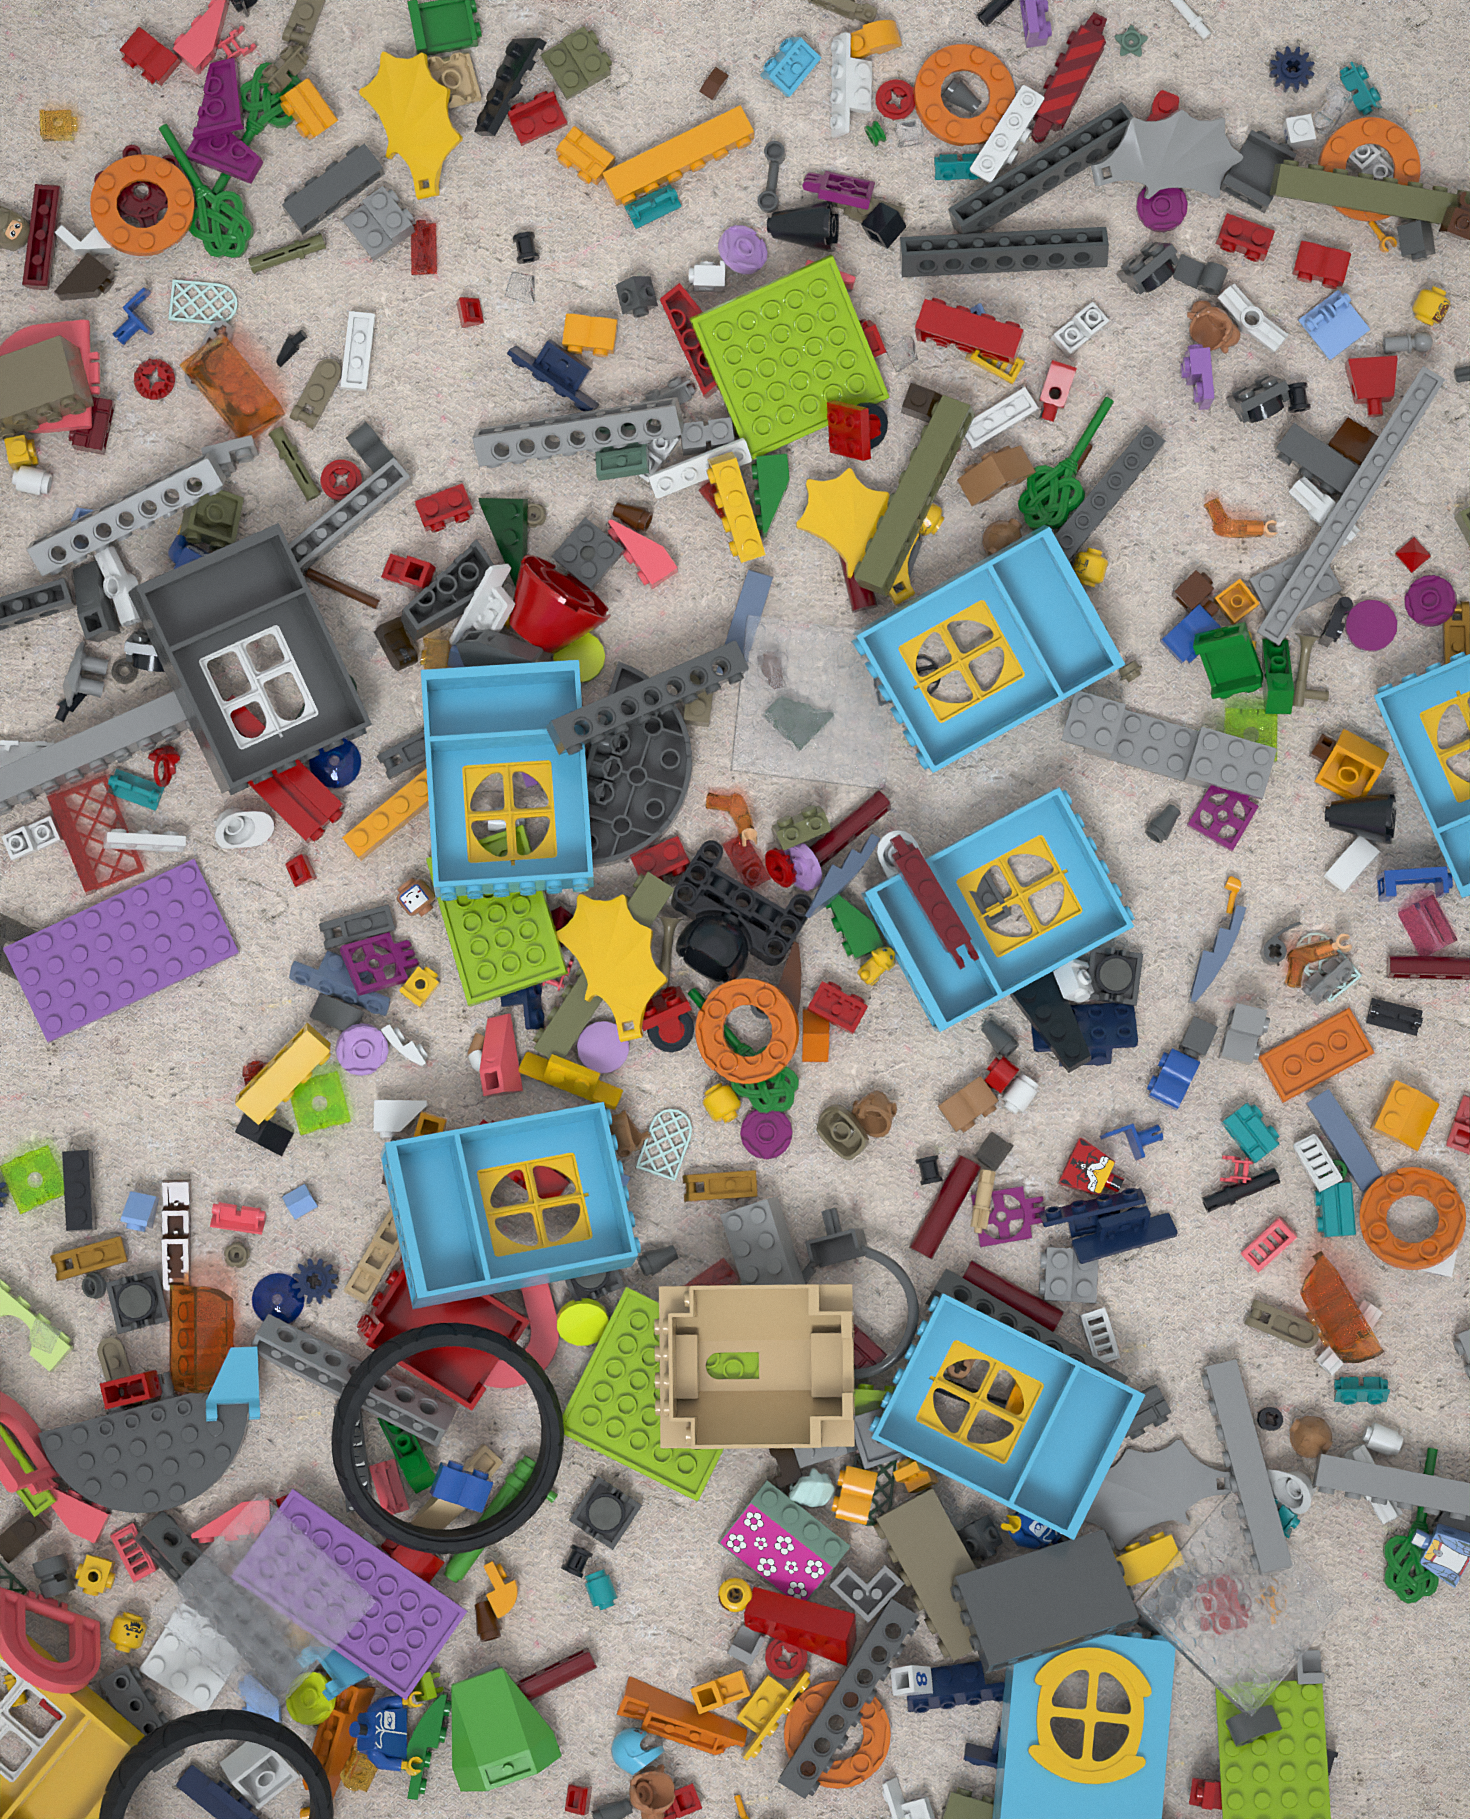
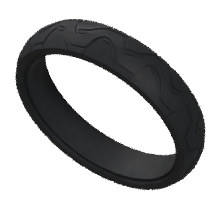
M436 1323L424 1325L405 1331L384 1342L371 1352L351 1375L338 1401L333 1419L331 1435L333 1464L342 1491L353 1509L371 1528L385 1538L404 1547L425 1553L459 1554L472 1552L495 1544L513 1534L537 1512L547 1498L556 1480L562 1461L564 1447L562 1411L555 1389L543 1368L524 1348L513 1340L488 1328L472 1324ZM446 1346L468 1347L481 1350L498 1357L513 1367L526 1380L533 1392L541 1420L540 1450L533 1472L520 1493L506 1507L479 1523L456 1529H430L405 1522L382 1508L365 1489L359 1477L354 1456V1434L358 1415L364 1400L376 1382L389 1369L416 1353Z
M212 1709L198 1711L171 1720L154 1729L143 1737L137 1745H134L120 1761L106 1786L99 1819H124L128 1803L140 1782L167 1757L195 1744L227 1739L256 1743L277 1752L287 1759L299 1771L308 1785L310 1795L309 1819H333L334 1809L330 1783L322 1764L310 1747L295 1732L285 1725L274 1721L272 1718L258 1713L236 1709Z

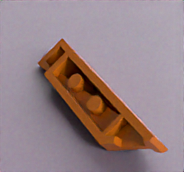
M629 1677L617 1715L643 1720L641 1729L646 1732L713 1755L724 1753L727 1747L734 1745L744 1747L747 1729L708 1711L699 1714L695 1705L634 1677Z
M356 1683L336 1696L335 1707L329 1718L318 1726L312 1751L326 1772L333 1799L357 1739L350 1736L349 1727L352 1722H357L359 1713L367 1712V1708L376 1690L374 1687ZM303 1778L304 1788L309 1791L308 1785Z

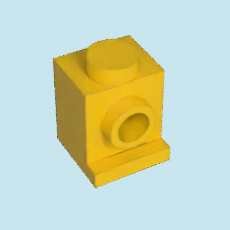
M25 435L4 439L8 462L13 470L20 469L21 465L28 467L39 465L34 439L28 440Z
M418 966L403 987L400 988L399 992L419 1008H422L440 985L436 980L439 975L427 966L423 970ZM418 980L425 981L426 985L423 989L416 988Z

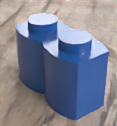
M1199 604L1160 642L1181 664L1186 660L1190 664L1198 656L1193 648L1195 634L1218 629L1221 626Z
M1173 1048L1169 1054L1164 1052L1158 1063V1066L1162 1069L1158 1077L1152 1076L1146 1088L1150 1091L1148 1097L1177 1111L1200 1062Z
M449 1460L448 1464L441 1462L430 1489V1494L441 1500L482 1513L494 1483L488 1478L489 1474L479 1469H474L473 1472L463 1470L464 1465L456 1461Z

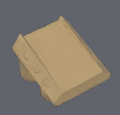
M468 52L453 53L450 57L442 59L438 56L427 59L432 77L438 83L450 89L448 109L481 101L482 97Z

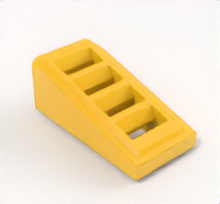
M977 350L973 354L967 353L965 357L969 362L1010 384L1014 383L1025 361L1017 357L1015 364L1012 365L1007 375L1004 371L1008 363L1002 362L999 369H997L995 366L998 361L991 359L990 363H987V358L977 357L980 352Z

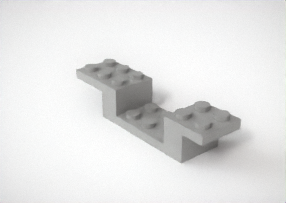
M1078 691L1074 694L1061 741L1083 747V753L1209 789L1213 785L1257 799H1263L1277 748L1205 727H1201L1197 731L1125 710L1126 704L1086 692Z

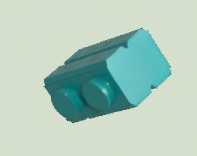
M1247 1102L1224 1119L1221 1124L1247 1158L1255 1164L1280 1145L1277 1141L1280 1136L1271 1125L1266 1127L1261 1120L1263 1114L1255 1104L1250 1106Z
M1352 1182L1336 1183L1321 1192L1315 1190L1314 1204L1319 1206L1320 1217H1316L1317 1233L1321 1232L1322 1238L1356 1235Z

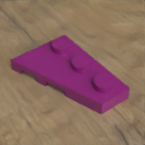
M235 58L210 63L203 89L205 94L202 106H199L197 113L199 117L197 127H194L192 134L195 140L244 129L237 61Z
M232 132L199 140L193 139L185 153L191 161L252 184L264 163L255 152Z

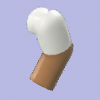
M475 1033L467 1052L471 1066L476 1071L480 1070L485 1036Z

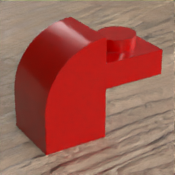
M390 553L381 578L420 593L431 584L436 567L429 562L408 555L407 558Z
M387 1538L380 1546L391 1555V1558L428 1583L431 1582L445 1563L436 1554L412 1550Z
M1192 1778L1189 1805L1199 1806L1202 1809L1222 1810L1220 1781Z

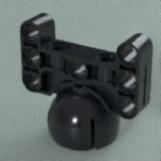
M708 840L701 845L676 885L671 898L672 907L693 920L680 933L676 943V952L679 957H683L684 962L699 974L713 981H723V983L737 979L744 971L749 952L769 966L779 965L808 920L805 914L812 899L808 895L797 894L791 899L786 909L780 907L718 870L717 867L723 855V848L717 841ZM704 852H713L716 858L708 859L705 857ZM691 873H700L703 879L695 880L692 878ZM678 894H687L690 900L681 901L678 898ZM743 899L748 903V906L740 907L736 900ZM802 905L806 912L799 913L795 910L794 906ZM789 926L793 933L786 934L782 931L781 927ZM776 947L780 954L772 955L768 948Z

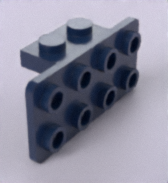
M1116 1003L1070 1005L1091 1055V1061L1084 1065L1101 1066L1111 1064L1112 1049L1134 1048L1138 1045L1134 1006ZM1031 1024L1034 1051L1052 1052ZM1058 1060L1059 1067H1062L1063 1065Z

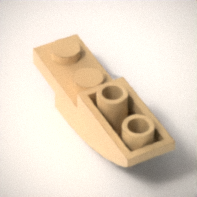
M481 1444L464 1464L463 1470L473 1472L474 1469H479L488 1473V1478H490L503 1464V1461L485 1444ZM432 1496L409 1523L424 1528L444 1529L466 1508Z

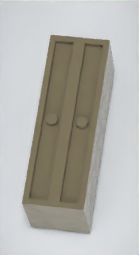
M59 335L0 356V439L4 440L5 438L14 437L15 433L23 430H36L40 424L46 422H59L63 419V416L81 414L86 411V408L94 406L80 349Z
M929 1487L876 1516L875 1520L877 1523L873 1527L881 1540L886 1538L889 1544L886 1551L894 1564L899 1562L902 1570L898 1573L906 1587L912 1586L915 1594L911 1595L918 1610H925L928 1617L924 1621L932 1635L938 1634L941 1641L937 1642V1645L945 1659L950 1657L954 1662L973 1650L969 1641V1636H971L968 1626L964 1627L960 1618V1611L962 1610L959 1602L953 1600L950 1587L955 1576L977 1569L933 1488Z

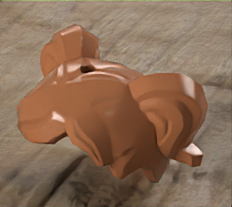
M1201 300L1195 302L1192 305L1191 312H1187V317L1192 320L1189 328L1190 336L1194 341L1203 345V348L1210 347V351L1220 348L1226 354L1229 351L1228 347L1236 345L1240 340V331L1235 324H1232L1228 314L1220 308L1212 307L1208 301Z
M663 1764L657 1767L649 1766L644 1768L639 1774L634 1775L630 1781V1801L635 1808L641 1811L642 1819H663L664 1811L669 1809L674 1802V1783L669 1775L663 1773L665 1769Z

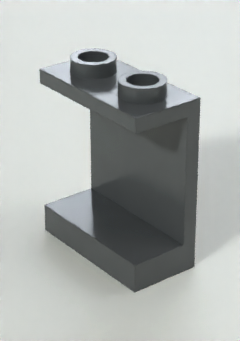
M1251 130L1240 151L1243 155L1242 161L1231 167L1221 184L1220 190L1265 214L1274 197L1270 195L1275 164H1283V160L1294 161L1297 154L1293 152L1290 146L1284 143L1277 144L1270 140V136L1266 133Z

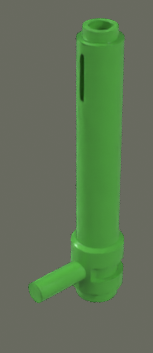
M524 1455L522 1460L518 1459L515 1463L516 1468L512 1473H508L504 1479L505 1484L477 1523L501 1511L520 1493L533 1472L536 1464L534 1460ZM551 1490L546 1499L553 1503L558 1494ZM484 1548L472 1552L454 1554L445 1567L444 1575L455 1583L459 1579L462 1580Z

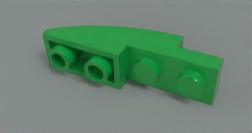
M442 1693L432 1703L419 1721L409 1741L407 1760L403 1761L408 1762L413 1757H419L423 1762L421 1764L411 1763L413 1769L421 1770V1772L411 1776L407 1799L418 1800L420 1794L425 1795L427 1779L423 1778L424 1768L430 1767L432 1752L428 1751V1747L438 1749L439 1744L445 1743L447 1727H443L444 1716L449 1717L451 1710V1700H447L448 1693Z

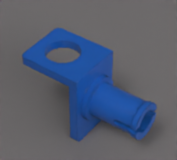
M143 287L122 307L128 314V319L112 334L123 345L139 329L149 335L154 333L134 311L152 293L149 289Z
M1130 1124L1105 1133L1100 1138L1102 1140L1125 1132L1134 1159L1137 1161L1145 1157L1143 1147L1157 1141H1162L1163 1133L1152 1136L1153 1133L1161 1130L1158 1124L1139 1132L1136 1131L1134 1124Z

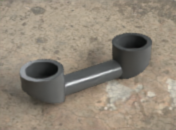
M771 141L764 148L765 157L769 162L766 191L759 195L757 202L759 208L766 213L774 212L779 207V200L776 195L779 165L785 160L786 152L784 146L778 141Z

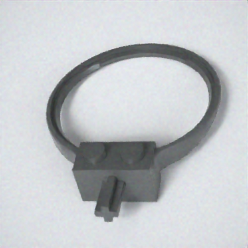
M837 1208L826 1209L821 1212L827 1236L805 1241L810 1260L802 1271L805 1284L815 1274L816 1270L814 1268L818 1265L821 1268L865 1256L880 1263L892 1272L902 1285L907 1298L908 1322L904 1336L897 1348L886 1359L874 1366L854 1369V1379L872 1377L894 1366L904 1356L912 1343L919 1319L916 1291L905 1270L894 1259L867 1245L864 1229L853 1228L842 1231Z

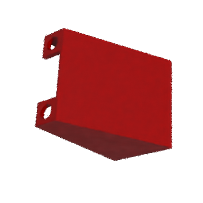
M402 1261L397 1271L393 1269L385 1281L388 1285L384 1291H379L371 1302L373 1308L368 1315L364 1314L357 1324L359 1330L357 1333L363 1342L374 1350L398 1334L413 1328L436 1323L477 1325L498 1332L517 1342L530 1321L527 1317L492 1294L413 1309ZM446 1346L421 1351L397 1364L473 1411L487 1389L483 1384L499 1358L473 1348Z

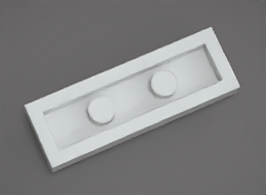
M349 311L341 389L367 392L376 317L373 313Z
M1026 387L975 417L964 438L971 449L975 450L1032 415L1039 408Z
M112 829L104 837V848L182 852L186 846V836H179L178 832L173 831L158 835L153 834L149 830L127 833L125 829Z

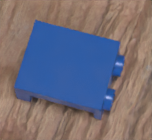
M1447 866L1385 870L1377 876L1379 902H1389L1397 896L1396 885L1434 883L1436 898H1442L1449 893V888L1453 887L1452 874L1448 873Z

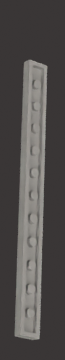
M1425 366L1421 368L1257 630L1258 634L1274 644L1280 645L1444 383L1445 379Z

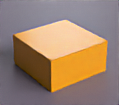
M1238 579L1213 599L1214 603L1232 625L1236 624L1260 605L1241 579Z

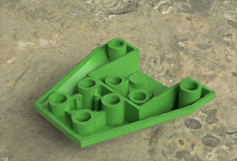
M502 1666L451 1684L452 1769L461 1792L490 1791L538 1774L562 1757L552 1728Z

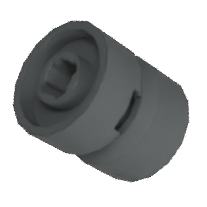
M65 1553L32 1564L36 1578L41 1579V1583L38 1586L44 1599L76 1589L72 1575L67 1574L69 1564Z

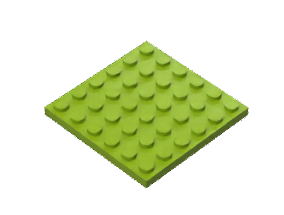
M832 255L826 256L689 318L725 407L732 419L739 439H745L752 460L756 459V456L767 454L828 426L827 402L836 400L853 405L869 402L877 404L890 398Z
M626 1287L562 1415L564 1435L698 1502L724 1449L660 1448V1416L655 1415V1400L660 1399V1389H655V1373L660 1372V1362H655V1346H659V1335H655L654 1320L659 1319V1303ZM714 1353L706 1362V1370L715 1379H759V1353Z

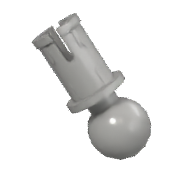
M1419 332L1413 338H1411L1410 333H1406V336L1383 337L1384 353L1407 351L1409 354L1412 348L1419 352H1426L1433 344L1432 337L1427 332Z

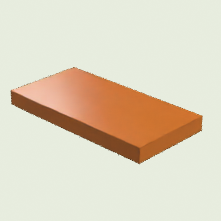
M1349 1007L1260 1055L1258 1060L1281 1102L1284 1103L1371 1056L1375 1052Z

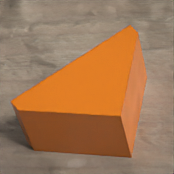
M803 1009L802 1062H828L829 1022L807 1011V1009Z

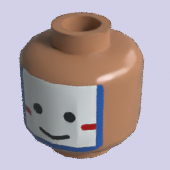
M412 877L397 889L399 892L397 901L409 916L419 914L422 917L434 908L431 903L435 899V894L423 879L415 880Z

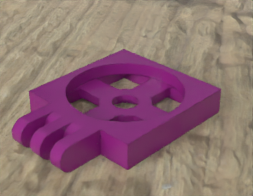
M825 171L824 175L808 172L805 175L802 187L805 191L818 193V199L868 210L875 182L830 171Z
M1211 785L1187 826L1232 852L1259 806L1248 800L1250 796ZM1217 794L1229 795L1225 803L1220 806H1216L1208 801V799ZM1237 801L1241 803L1244 809V821L1234 816L1233 808ZM1202 810L1213 816L1214 821L1209 830L1203 828L1201 824L1200 813ZM1220 811L1227 812V820H1220L1218 813ZM1226 825L1238 831L1236 835L1230 838L1222 839L1218 836L1222 827Z
M390 932L341 946L340 953L358 996L406 983L408 976L405 970L419 965L417 958L407 960L416 955L414 949L403 951L412 946L410 940L394 944ZM373 945L379 946L389 953L380 955L375 952ZM362 947L365 954L364 961L353 963V954ZM375 959L378 961L379 966L373 968L369 965V961ZM395 963L394 976L386 979L383 971L384 966ZM368 971L373 974L376 983L366 984L360 980L358 974Z
M1023 1186L993 1191L994 1210L989 1214L988 1225L994 1224L998 1227L1000 1239L990 1237L982 1229V1234H978L980 1247L1031 1239L1030 1225L1042 1223L1040 1217L1036 1218V1213L1045 1211V1206L1034 1208V1203L1043 1202V1196L1025 1199ZM971 1195L972 1207L975 1205L976 1195ZM1003 1195L1014 1197L1020 1203L1021 1208L1013 1210L1006 1208ZM998 1212L1006 1214L1004 1222H999L996 1219ZM1023 1219L1021 1230L1015 1236L1010 1237L1008 1225L1011 1220Z

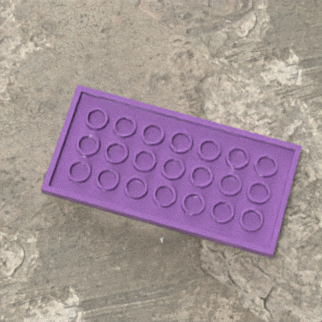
M195 859L3 948L48 1043L239 954Z
M294 1488L231 1576L238 1583L405 1700L468 1611L424 1579L403 1567L384 1551Z

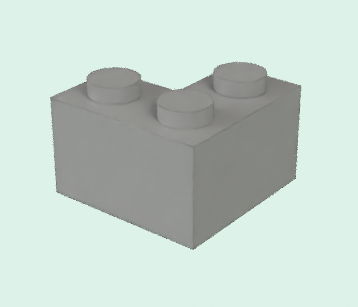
M1240 1003L1234 1004L1230 1008L1219 1058L1246 1065H1251L1253 1060H1258L1261 1045H1258L1257 1042L1259 1037L1267 1033L1270 1018L1266 1017L1268 1010Z
M885 1564L867 1583L846 1565L830 1582L829 1586L869 1623L905 1583Z

